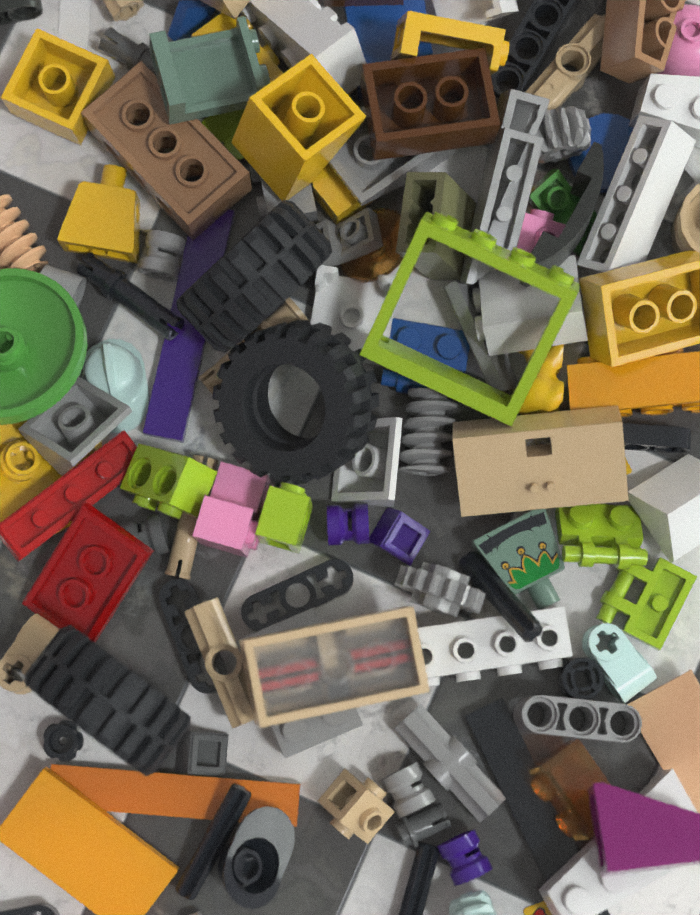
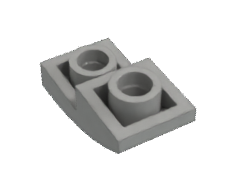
M368 207L337 225L328 219L315 225L331 242L332 253L322 263L325 266L332 267L346 263L383 246L377 214Z

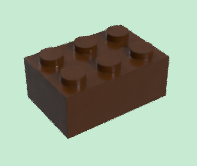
M485 47L362 65L360 87L374 161L494 144L500 127V120Z

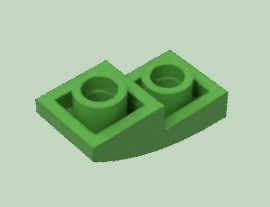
M551 169L532 186L528 202L534 209L553 213V221L567 224L580 198L570 194L572 187L558 169ZM593 210L582 239L573 251L578 257L581 255L597 217L595 210Z

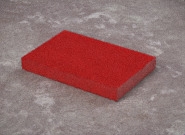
M86 503L80 508L22 604L60 629L71 625L96 643L154 550L92 505Z

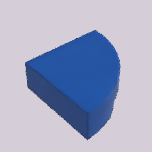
M201 0L179 1L167 36L173 41L191 38L194 32L208 23L215 8Z

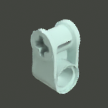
M604 623L592 626L584 633L582 649L585 655L601 667L604 674V683L622 704L626 703L657 679L649 663L633 647L618 626ZM597 634L600 636H610L611 640L607 644L610 651L597 650L596 645L600 642Z

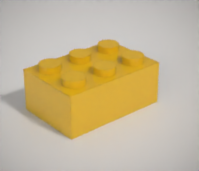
M688 250L579 278L590 358L610 367H615L700 344L699 252Z

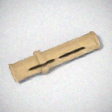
M193 455L192 459L203 464L204 456ZM208 457L206 466L216 470L219 461ZM182 513L181 518L178 520L171 553L164 574L175 577L179 561L181 560L182 566L179 578L190 580L198 543L192 536L197 517Z

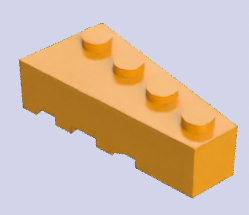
M681 348L659 354V356H652L615 367H610L590 358V356L578 358L577 364L567 365L570 410L619 406L621 417H630L633 415L632 409L640 408L641 414L656 416L667 415L674 411V406H682L683 411H691V414L700 413V351L684 353V349Z

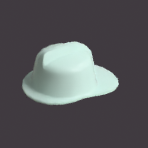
M107 339L96 343L86 353L85 362L81 370V378L130 406L132 412L110 433H121L123 430L128 432L135 429L144 420L149 407V391L142 356L131 343L121 339Z

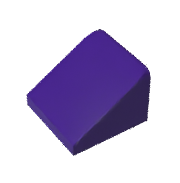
M388 507L370 535L369 543L406 565L411 566L431 531L402 511Z

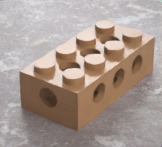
M142 61L81 112L88 131L192 240L196 239L252 190L249 171L198 119L169 125L156 75ZM146 121V123L136 126L138 122ZM165 149H174L166 154L161 153ZM192 176L201 177L199 180L194 182L187 181Z

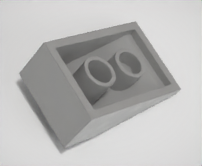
M363 106L360 109L365 114V109ZM365 118L328 164L357 202L363 206L405 185L407 172L431 171L454 155L455 149L374 161Z

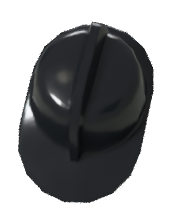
M264 806L254 809L246 815L237 828L233 840L224 847L219 857L218 872L225 890L232 901L243 908L257 909L263 907L275 897L292 855L295 842L294 827L288 815L279 808Z

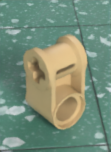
M39 614L31 616L19 631L14 643L0 660V686L18 695L32 692L24 684L25 679L22 682L14 680L15 677L11 674V671L16 667L22 669L21 672L25 675L60 629Z

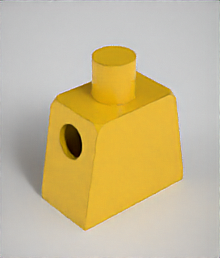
M106 164L103 166L100 184L86 181L78 184L58 234L57 241L64 251L85 255L93 252L97 257L138 264L140 199L136 191L124 188L127 174L125 168Z

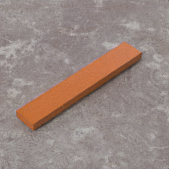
M51 764L53 772L103 810L109 812L213 820L231 785L238 784L251 792V798L238 822H242L244 817L254 809L269 806L279 808L288 815L293 827H297L301 784L160 772L145 776L136 770Z

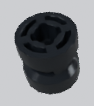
M577 658L567 662L558 674V686L567 698L590 699L601 691L604 684V674L601 667L589 658Z

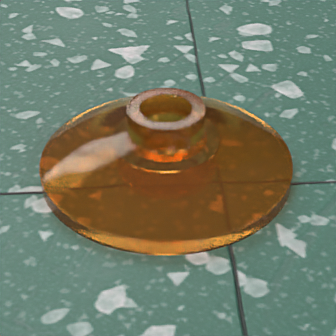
M380 208L372 210L378 217L383 246L362 257L340 264L343 272L354 281L361 283L377 281L378 275H389L403 260V257L396 252L401 215L392 209Z

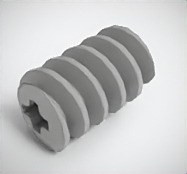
M430 388L409 389L407 396L415 400V402H410L406 405V412L414 418L405 420L404 428L412 432V434L403 436L402 444L411 450L401 452L400 460L410 466L402 467L398 472L418 476H438L449 473L450 468L439 463L440 459L452 456V451L441 447L443 442L453 441L452 435L443 431V427L453 425L456 419L445 415V411L457 409L458 404Z

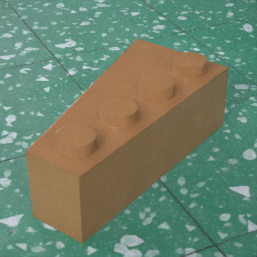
M607 0L600 71L629 84L646 78L651 73L656 74L664 71L677 29L674 19L676 13L683 10L685 0Z

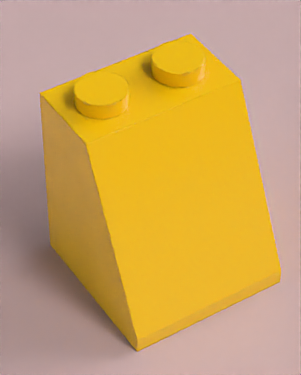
M310 54L249 97L231 143L282 201L284 199L289 200L317 178L365 120L366 115L318 60Z

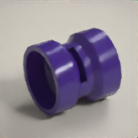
M368 503L355 504L352 508H342L339 504L327 505L328 546L342 545L344 541H354L357 545L370 544ZM348 518H352V531L348 529Z
M475 829L459 834L437 846L442 859L447 860L451 867L449 875L454 886L467 883L493 869L488 856L483 855L478 847L480 839Z

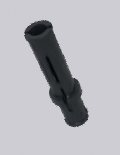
M93 252L87 253L82 258L94 270L89 266L85 267L79 263L76 272L99 287L105 298L118 301L165 336L168 341L178 336L179 333L167 325V323L182 330L185 324L183 318L178 317L130 282L129 276L122 270L115 271Z

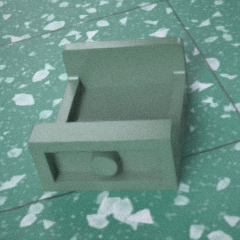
M245 16L236 18V27L234 29L168 42L165 30L149 33L150 56L169 125L245 109L249 97L270 83L266 65H259L256 53L260 52L257 32L255 29L248 28Z

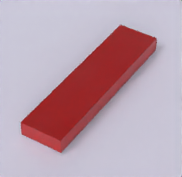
M125 430L0 523V539L18 562L73 521L82 505L86 503L94 505L122 483L137 448Z

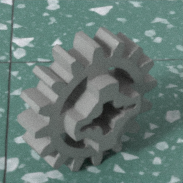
M423 562L421 569L401 565L394 584L402 590L411 592V603L453 617H457L461 609L479 614L486 593L468 585L469 576L438 564L434 565Z

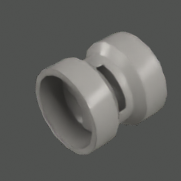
M149 230L145 240L147 252L140 260L138 271L155 279L176 281L180 270L177 261L178 257L184 253L186 240L181 236L166 231Z
M418 762L410 764L380 780L385 791L391 793L395 800L393 807L398 818L409 815L436 800L431 789L425 787L421 780L423 773Z

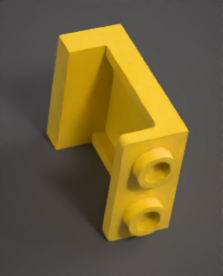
M407 11L397 21L391 60L416 57L419 41L462 50L485 47L490 74L492 75L498 72L499 66H505L509 53V41H504L506 29Z

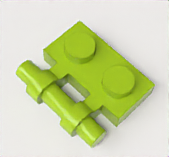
M589 504L558 507L555 509L559 545H564L562 548L563 562L578 563L579 567H593L594 563L614 564L616 569H630L631 565L646 566L648 561L647 550L633 549L640 548L644 539L641 520L633 506Z
M660 557L657 559L652 571L641 565H631L630 569H616L619 573L610 590L604 591L599 601L602 606L596 616L597 620L610 624L617 612L628 616L622 629L623 633L657 651L661 650L697 578L696 575ZM634 579L645 584L635 604L624 599Z

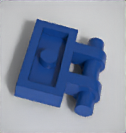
M393 318L389 338L465 373L470 345L463 330ZM383 370L381 385L395 387L396 392L408 394V390L412 388H428L397 372Z

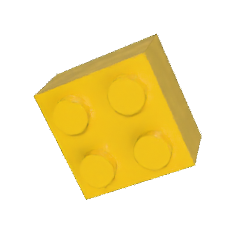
M36 28L1 99L12 115L81 145L88 132L81 112L111 87L116 76L107 59Z

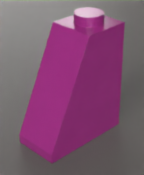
M602 782L593 783L587 789L601 877L700 865V813Z

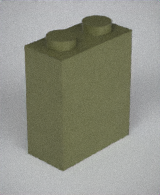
M407 172L396 252L404 258L426 211L433 215L435 211L446 217L450 215L458 220V227L470 232L476 202L446 172ZM428 237L414 267L430 280H460L466 254Z

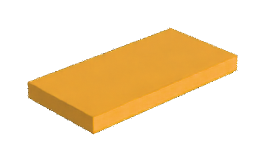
M47 766L42 769L0 826V842L96 915H145L180 868Z

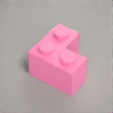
M221 461L210 497L204 496L192 536L201 545L247 558L250 549L257 550L260 543L255 532L271 481L269 476L266 474L260 478L250 472L249 469Z

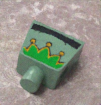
M546 509L532 510L473 540L471 546L474 551L483 558L515 595L527 590L538 610H542L560 600L549 578L562 572L565 566Z

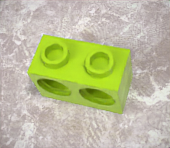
M138 443L120 489L134 495L132 503L155 512L157 507V511L176 519H180L182 513L198 518L204 496H208L218 472L190 457Z
M281 482L280 488L269 486L255 532L260 543L300 554L313 510L311 498L304 494V488Z

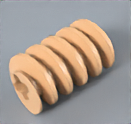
M9 194L1 195L0 269L17 268L41 273L43 267L48 264V261H40V258L47 251L44 245L31 248L37 241L38 236L36 233H29L23 236V233L29 227V223L27 220L14 222L20 216L21 211L18 207L6 210L13 199Z

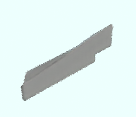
M509 89L501 93L497 110L500 127L494 144H489L470 231L473 233L474 229H479L487 232L497 239V245L512 251L513 247L517 248L544 140V138L536 136V133L550 99L515 89ZM465 255L460 283L472 285L496 268Z

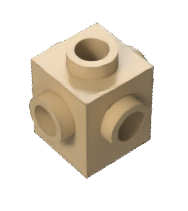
M347 769L340 773L318 799V802L334 816L330 821L334 828L347 839H350L355 834L367 844L395 812L382 800L387 793L369 777L362 783Z

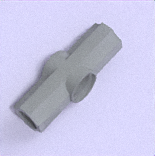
M422 704L395 727L404 741L424 760L422 764L447 791L450 789L479 822L488 817L506 799L502 791L476 765L478 762L454 735L450 736Z

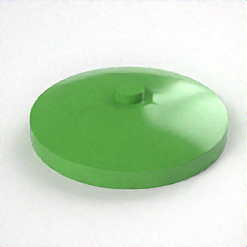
M17 268L0 269V425H6L31 419L60 401L80 375L87 353L86 326L71 295L55 280L38 272Z

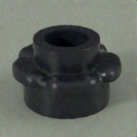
M62 720L59 724L53 723L49 725L43 734V749L45 753L52 759L58 758L61 762L74 759L77 755L76 752L81 750L84 744L83 734L78 732L77 726L68 720ZM61 737L67 739L65 745L60 744L59 740Z

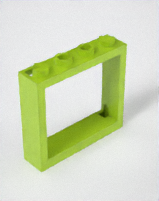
M426 211L359 355L512 427L578 295L580 283L573 281L575 277L563 272L564 269L561 267L552 266L551 269L535 263L536 257L523 249L513 247L512 251L497 245V239L487 232L474 229L473 233L458 227V220L450 215L446 217L436 211L433 215ZM428 237L560 298L512 395L383 335Z

